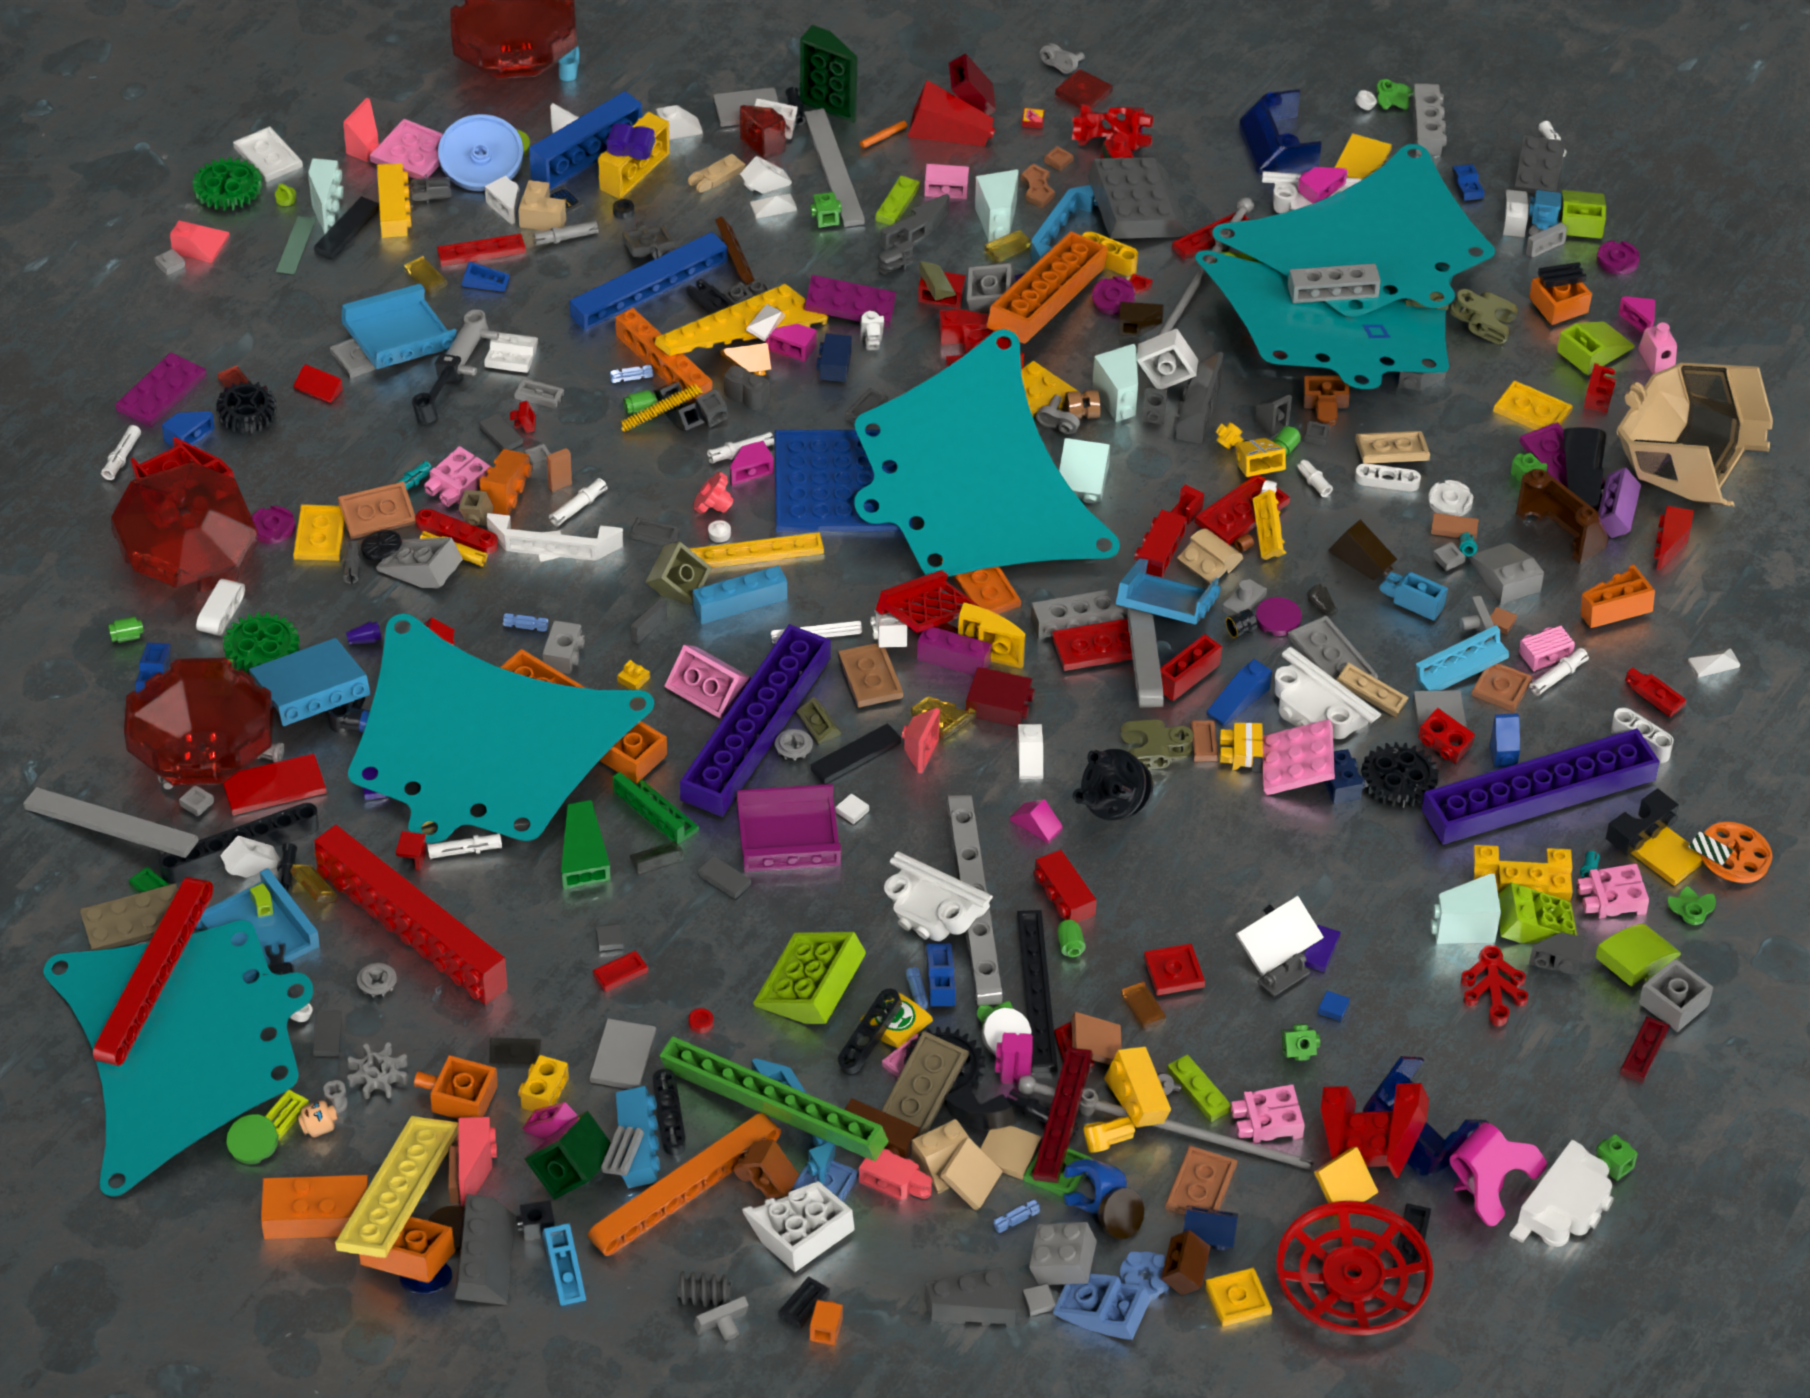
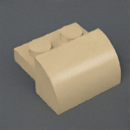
M1201 529L1190 537L1192 542L1177 557L1179 563L1209 585L1216 577L1220 578L1225 572L1229 574L1244 558L1240 552L1208 529Z

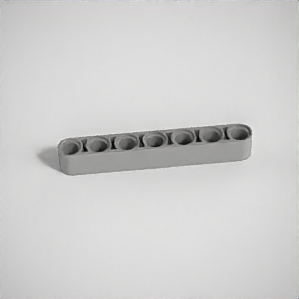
M1128 608V628L1139 708L1163 707V686L1153 614Z

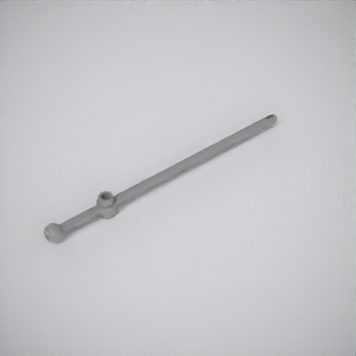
M1244 197L1238 201V210L1230 223L1241 221L1245 214L1253 210L1254 205L1251 199ZM1223 229L1220 231V235L1225 238H1231L1234 231ZM1215 239L1216 245L1212 251L1221 253V251L1225 252L1229 250L1230 246ZM1208 255L1205 262L1214 264L1216 258ZM1202 267L1157 336L1171 331L1207 275V272Z
M1030 1075L1022 1076L1018 1085V1090L1024 1095L1036 1092L1054 1098L1056 1090L1055 1087L1037 1083L1034 1077ZM1087 1088L1083 1090L1079 1105L1081 1114L1089 1116L1095 1110L1121 1117H1129L1122 1106L1098 1100L1093 1089ZM1168 1119L1165 1120L1164 1124L1152 1125L1305 1169H1312L1314 1164L1310 1159Z

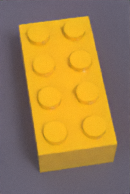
M647 112L632 126H643L655 130V144L648 159L615 156L609 154L607 150L599 156L598 178L601 191L621 199L670 153L669 121Z

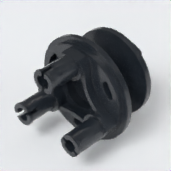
M1122 749L1090 751L1087 755L1089 763L1082 776L1081 788L1073 792V800H1076L1077 804L1086 805L1095 816L1109 821L1132 817L1143 811L1153 793V779L1146 765L1133 754Z

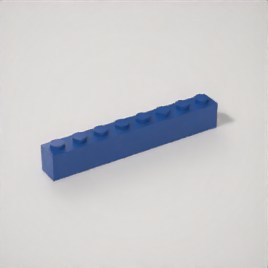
M713 232L701 236L688 244L664 254L660 258L647 262L569 300L570 317L586 331L726 263L727 245Z

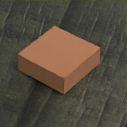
M1057 146L1044 156V163L1061 171L1073 161L1074 155Z
M1498 607L1494 609L1490 616L1494 626L1497 625L1500 633L1508 635L1517 619L1516 614Z

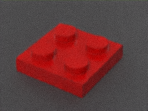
M1192 943L1144 952V960L1157 996L1205 987V979Z

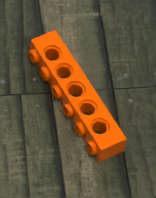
M634 308L615 317L616 336L647 365H651L653 371L667 384L679 382L683 391L684 388L687 389L691 385L694 387V384L701 388L702 394L699 393V396L696 395L692 399L689 398V401L686 399L687 402H697V398L712 390V380L683 353L668 356L655 345L656 337L662 334Z

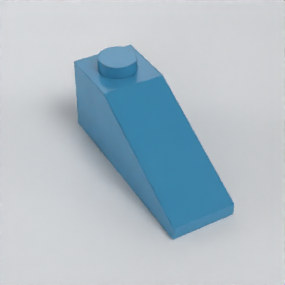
M570 1223L544 1229L542 1237L560 1306L586 1301Z

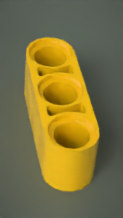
M1085 232L1082 234L1083 237L1108 247L1105 268L1126 276L1136 273L1138 251L1095 232Z

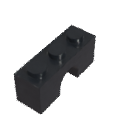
M1657 788L1641 800L1638 816L1642 819L1634 818L1627 812L1622 813L1608 824L1605 839L1627 856L1632 851L1639 850L1650 838H1656L1661 830L1667 826L1671 827L1678 818L1679 804Z

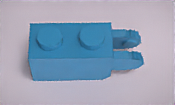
M1536 190L1535 197L1531 196L1529 216H1532V224H1536V228L1547 230L1549 226L1552 227L1558 224L1562 193Z
M1390 572L1386 577L1387 582L1383 581L1379 586L1382 593L1394 598L1393 603L1435 621L1445 607L1448 588L1413 572L1406 573L1404 577Z

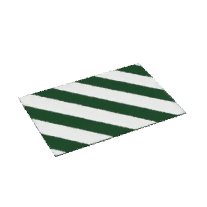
M1700 831L1688 846L1720 865H1723L1733 852L1731 848Z

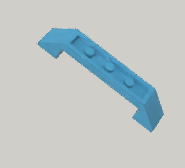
M1091 185L1068 189L1031 239L1030 253L1034 264L1053 248L1049 246L1052 238L1055 239L1057 237L1059 229L1062 225H1066L1071 213H1074L1077 208L1091 213L1095 206H1098Z
M757 1058L752 1060L753 1071L806 1093L790 1067ZM812 1135L816 1148L808 1151L806 1167L811 1176L818 1174L817 1181L824 1183L827 1171H829L831 1162L836 1155V1145Z

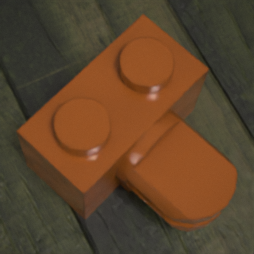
M1304 376V409L1316 408L1317 422L1329 424L1330 427H1333L1338 418L1337 408H1348L1349 385L1344 383L1340 376Z
M774 1140L754 1141L747 1155L740 1157L738 1164L734 1168V1173L739 1179L744 1182L751 1181L756 1189L759 1188L767 1199L788 1196L799 1176V1173Z

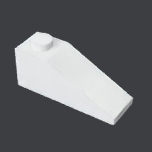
M1506 190L1503 235L1525 237L1528 219L1527 192Z

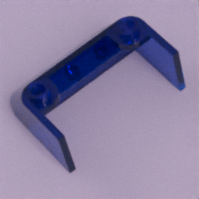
M1300 89L1270 92L1263 95L1239 120V130L1254 168L1260 175H1263V171L1292 173L1319 167L1321 141L1300 143L1299 139L1291 133L1279 134L1274 120L1298 117Z
M1401 1056L1363 1108V1112L1393 1111L1396 1085L1414 1083L1411 1079L1425 1060L1422 1057ZM1465 1119L1459 1129L1451 1132L1446 1139L1441 1137L1426 1122L1407 1163L1419 1175H1435L1450 1165L1451 1155L1481 1123L1489 1122L1481 1119Z

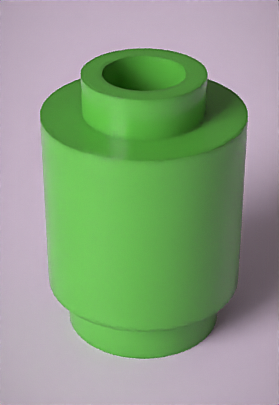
M650 390L628 394V397L623 398V405L627 415H633L637 412L640 414V410L643 412V409L646 410V407L649 408V406L657 403L655 394H651Z
M1284 426L1272 442L1284 447L1285 457H1287L1299 444L1301 436L1296 428Z
M136 616L114 620L113 623L108 624L112 642L118 641V643L140 639V634L144 633L141 619L137 620Z
M1074 920L1061 922L1057 930L1061 951L1065 956L1077 957L1086 948L1081 927Z

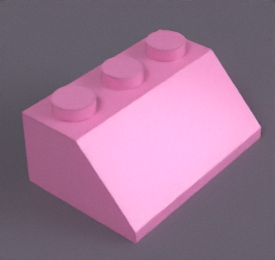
M684 645L664 687L722 719L752 677L697 646Z

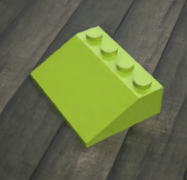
M854 932L794 933L753 1004L755 1007L804 1024H826L863 960L866 951Z

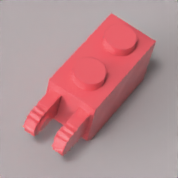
M883 1149L876 1162L865 1158L859 1167V1183L893 1198L903 1200L907 1199L909 1194L924 1200L931 1196V1176L919 1171V1165L912 1160L897 1156L887 1149Z

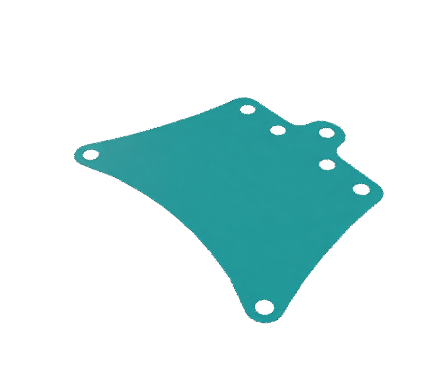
M1418 144L1403 146L1381 168L1351 187L1326 199L1289 212L1261 219L1220 224L1214 227L1212 231L1214 238L1219 242L1263 262L1289 277L1290 270L1376 264L1381 280L1379 297L1325 301L1338 312L1348 317L1361 316L1400 299H1412L1430 308L1446 306L1455 298V292L1449 285L1450 278L1490 259L1495 254L1493 245L1470 221L1450 193L1429 151ZM1410 149H1417L1422 155L1418 158H1412L1408 156L1407 152ZM1231 229L1235 232V235L1231 238H1225L1220 235V231ZM1472 247H1478L1483 250V254L1475 257L1470 255L1468 250ZM1439 262H1444L1450 266V269L1441 272L1436 270L1435 265ZM1387 285H1393L1397 287L1398 292L1389 295L1384 293L1383 288ZM1432 292H1440L1444 295V299L1436 302L1431 300L1429 295ZM1351 300H1359L1363 303V307L1354 310L1348 306V303Z
M1209 250L1197 252L1195 255L1198 264L1219 286L1240 316L1261 357L1269 363L1329 368L1337 372L1344 383L1358 389H1374L1379 387L1382 382L1383 373L1390 371L1444 373L1449 369L1445 342L1446 309L1406 306L1405 299H1400L1361 316L1348 317L1338 312L1325 301L1293 303L1288 288L1289 277L1266 264L1247 261ZM1203 256H1214L1217 262L1214 264L1207 263L1203 260ZM1435 265V268L1441 269L1444 272L1449 270V268L1443 265ZM1387 285L1383 288V291L1386 294L1393 295L1398 292V289L1393 285ZM1351 300L1348 306L1351 309L1358 310L1363 307V303L1359 300ZM1363 325H1383L1391 338H1369ZM1380 327L1369 328L1372 335H1384ZM1283 351L1288 357L1283 360L1277 359L1273 356V352ZM1318 353L1326 354L1330 357V361H1318L1315 355ZM1389 357L1395 363L1392 366H1387L1380 362V358ZM1431 359L1436 362V366L1433 368L1426 367L1422 364V360ZM1362 375L1367 377L1369 382L1367 384H1360L1354 380V377Z
M1001 329L993 332L966 355L935 376L903 395L859 415L855 420V430L874 471L872 483L861 489L855 496L854 505L856 511L866 522L872 524L890 522L898 525L925 575L943 570L950 577L985 568L1028 562L1065 559H1108L1115 556L1120 549V542L1117 536L1085 507L1052 461L1039 435L1028 405L1021 376L1019 338L1010 330ZM1005 336L1011 340L1012 344L1008 349H1000L996 344L997 339ZM871 423L877 424L881 429L880 434L871 437L866 434L865 427ZM886 460H893L898 468L896 472L889 474L883 471L882 464ZM866 500H876L879 503V509L874 513L867 512L864 509ZM914 516H919L924 520V527L920 530H914L909 526V520ZM1098 539H1109L1112 543L1111 549L1105 552L1100 551L1096 546ZM937 553L941 555L943 563L939 567L930 566L927 562L930 554Z
M397 614L391 617L386 625L382 664L376 692L364 733L348 769V778L358 786L406 803L411 809L408 824L409 832L424 834L421 830L422 825L428 821L435 822L438 825V830L433 835H426V843L444 841L456 828L462 825H473L522 841L534 840L541 835L565 799L595 764L624 735L650 714L654 708V698L651 694L642 690H595L565 686L523 676L494 666L464 652L440 638L410 614ZM402 620L409 622L411 627L408 632L400 634L395 631L394 626L397 622ZM640 697L645 700L646 705L644 709L635 711L630 708V701L633 698ZM367 767H375L378 770V776L373 780H366L362 777V771ZM412 781L421 785L420 792L416 795H408L404 790L407 783ZM478 803L485 805L487 809L486 814L482 817L472 816L470 809L473 805ZM518 818H527L530 821V827L526 831H517L514 828V822Z
M238 920L193 933L124 1063L121 1066H115L96 1061L103 1087L106 1118V1146L99 1186L102 1193L107 1196L122 1195L167 1160L200 1138L249 1109L286 1092L297 1083L299 1074L287 1031V1022L292 1014L307 1006L311 1001L314 992L313 984L309 977L303 973L294 972L283 975L272 973L265 960L256 930L249 921ZM236 933H246L248 939L242 946L232 945L231 939ZM149 943L105 950L56 954L46 962L43 968L45 978L69 1003L84 1029L92 1050H94L100 1034ZM66 961L68 969L65 973L56 975L52 972V967L56 962ZM250 969H256L260 975L258 980L250 984L244 982V973ZM294 984H301L304 987L303 994L298 998H291L287 994L290 986ZM266 1027H274L277 1030L276 1037L271 1041H263L260 1038L261 1031ZM280 1065L287 1067L288 1074L282 1080H274L271 1077V1072L275 1067ZM116 1173H122L125 1176L124 1184L119 1188H111L108 1184L109 1178Z

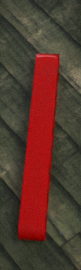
M186 877L182 881L94 1046V1060L115 1066H121L124 1063L213 895V884L211 881L193 877Z

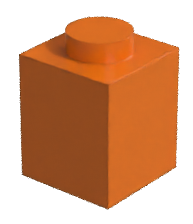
M817 1300L810 1324V1341L836 1346L843 1320V1305L833 1301Z

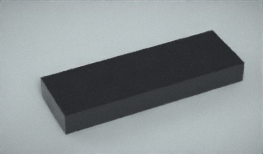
M1406 1203L1403 1218L1419 1232L1425 1241L1432 1208ZM1400 1232L1397 1249L1403 1256L1406 1265L1421 1262L1420 1255L1415 1246ZM1394 1260L1392 1268L1398 1267L1396 1260Z

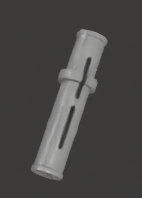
M596 221L562 228L551 227V230L534 232L533 238L535 239L533 241L535 246L552 242L558 244L562 240L598 234V229H595L598 226Z

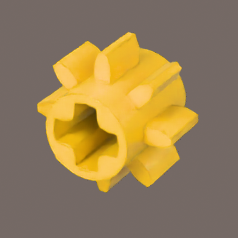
M1231 422L1227 425L1221 423L1215 431L1219 435L1216 440L1228 449L1232 446L1237 447V444L1244 440L1240 436L1243 431Z

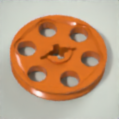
M1719 822L1713 824L1704 832L1705 835L1733 850L1725 861L1732 869H1726L1700 854L1705 865L1716 875L1732 882L1750 883L1761 879L1767 873L1772 862V851L1766 839L1756 830L1736 822ZM1717 832L1724 833L1728 838L1718 836ZM1740 836H1747L1751 841H1745ZM1754 852L1762 854L1764 858L1756 857ZM1744 866L1753 868L1755 872L1747 871Z

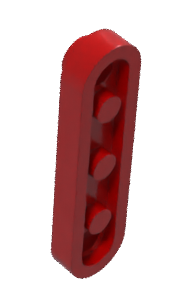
M422 509L415 515L416 527L421 531H427L440 537H452L456 543L487 554L495 552L498 548L497 536L485 529L432 509Z

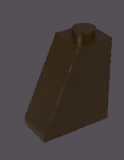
M1361 519L1328 549L1332 555L1373 581L1380 575L1385 578L1394 570L1392 565L1398 560Z

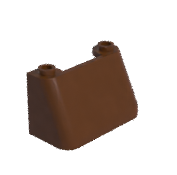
M1533 469L1522 476L1516 514L1524 520L1527 518V515L1537 516L1536 519L1541 521L1548 516L1576 538L1572 544V547L1576 549L1573 552L1572 558L1579 564H1582L1606 548L1608 534L1598 512L1542 469Z

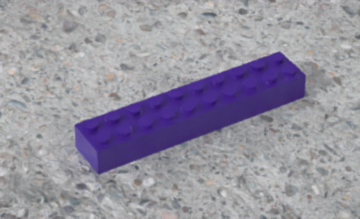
M791 624L787 626L680 780L681 801L721 817L724 816L737 797V790L743 788L831 659L830 639Z
M1638 728L1426 791L1424 792L1422 812L1444 845L1655 781L1660 761Z

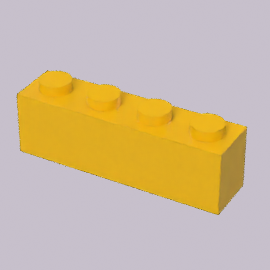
M403 163L377 164L382 238L408 236L407 227H411V216L406 213H410V201L405 199L409 198V186H404V184H408V171L403 172Z

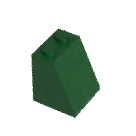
M587 1110L568 1121L524 1160L553 1200H556L588 1183L601 1170L611 1142Z

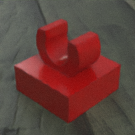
M528 400L519 402V410L510 412V420H514L515 428L523 427L526 433L535 431L536 415Z

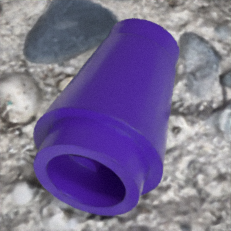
M369 621L346 632L349 645L377 643V640L382 639L377 621Z

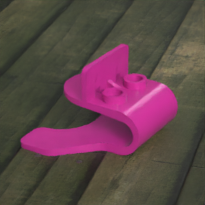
M1486 1122L1481 1123L1450 1157V1164L1460 1178L1453 1189L1455 1191L1468 1189L1475 1196V1210L1484 1223L1490 1227L1497 1225L1505 1214L1499 1200V1192L1503 1187L1505 1174L1510 1170L1518 1169L1525 1172L1531 1179H1537L1547 1167L1546 1159L1535 1145L1507 1141L1498 1128Z

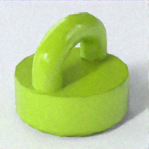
M283 183L278 184L275 191L276 203L281 206L294 204L297 199L296 191Z

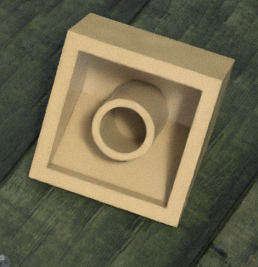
M956 1119L912 1139L911 1158L919 1165L921 1172L931 1176L932 1187L937 1194L951 1188L940 1175L961 1141L969 1137Z

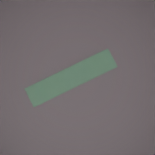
M297 216L276 272L295 275L314 226L315 218Z

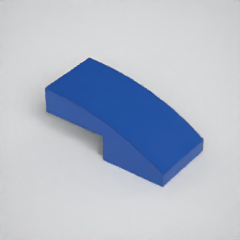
M1474 165L1452 166L1454 179L1464 201L1483 199L1484 189L1478 181L1479 173Z

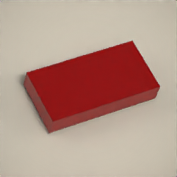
M635 950L594 969L593 976L602 989L607 992L648 973V966Z

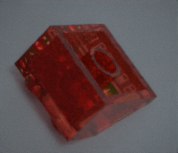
M749 105L740 106V139L764 160L784 152L786 141L785 118L773 108Z

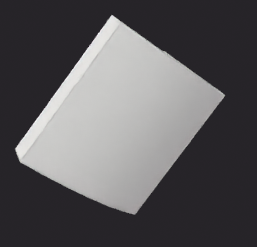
M498 332L499 338L497 340L491 339L490 350L485 358V367L528 373L536 351L538 338Z

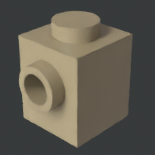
M465 490L459 506L465 522L474 526H487V513L492 514L494 509L486 491Z

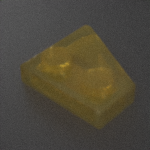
M929 696L911 708V715L913 717L934 708L940 709L939 737L943 741L976 718V710L969 708L968 711L957 709L954 703L942 702Z

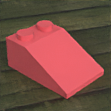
M490 1117L459 1118V1189L461 1207H464L467 1194L477 1195L492 1169V1158H497L495 1127H490Z

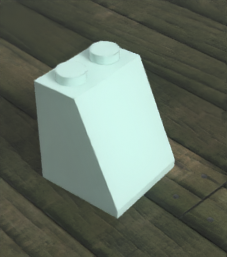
M1018 170L976 176L975 210L988 241L1010 237L1017 205Z
M1134 344L1094 356L1093 390H1098L1100 400L1115 422L1136 415L1138 373L1136 346Z
M1069 438L1064 440L1059 472L1077 497L1086 503L1093 504L1102 501L1110 463L1109 444Z
M1495 874L1485 875L1439 894L1438 903L1433 905L1434 919H1431L1430 923L1431 934H1435L1437 944L1495 943L1501 914Z

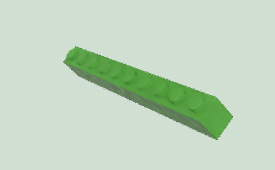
M672 1036L659 1055L665 1069L671 1070L678 1077L876 1162L889 1142L882 1126L674 1036Z

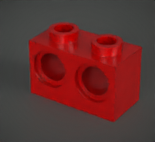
M1437 707L1421 725L1418 738L1425 746L1432 747L1439 752L1442 758L1456 765L1472 747L1476 734ZM1431 729H1436L1440 732H1434ZM1451 743H1457L1459 746H1454Z

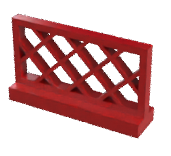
M939 570L881 591L875 610L881 615L890 612L912 630L919 633L959 618L963 605H958L957 603L979 605L946 582L948 574L943 570Z

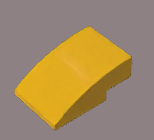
M963 603L959 614L958 634L992 643L991 662L1023 668L1026 634L1015 624L992 611L976 605Z

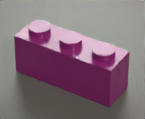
M932 627L922 631L918 639L917 660L975 676L978 667L988 669L991 663L992 643Z

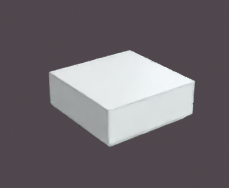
M852 793L836 806V813L853 825L869 812V805Z

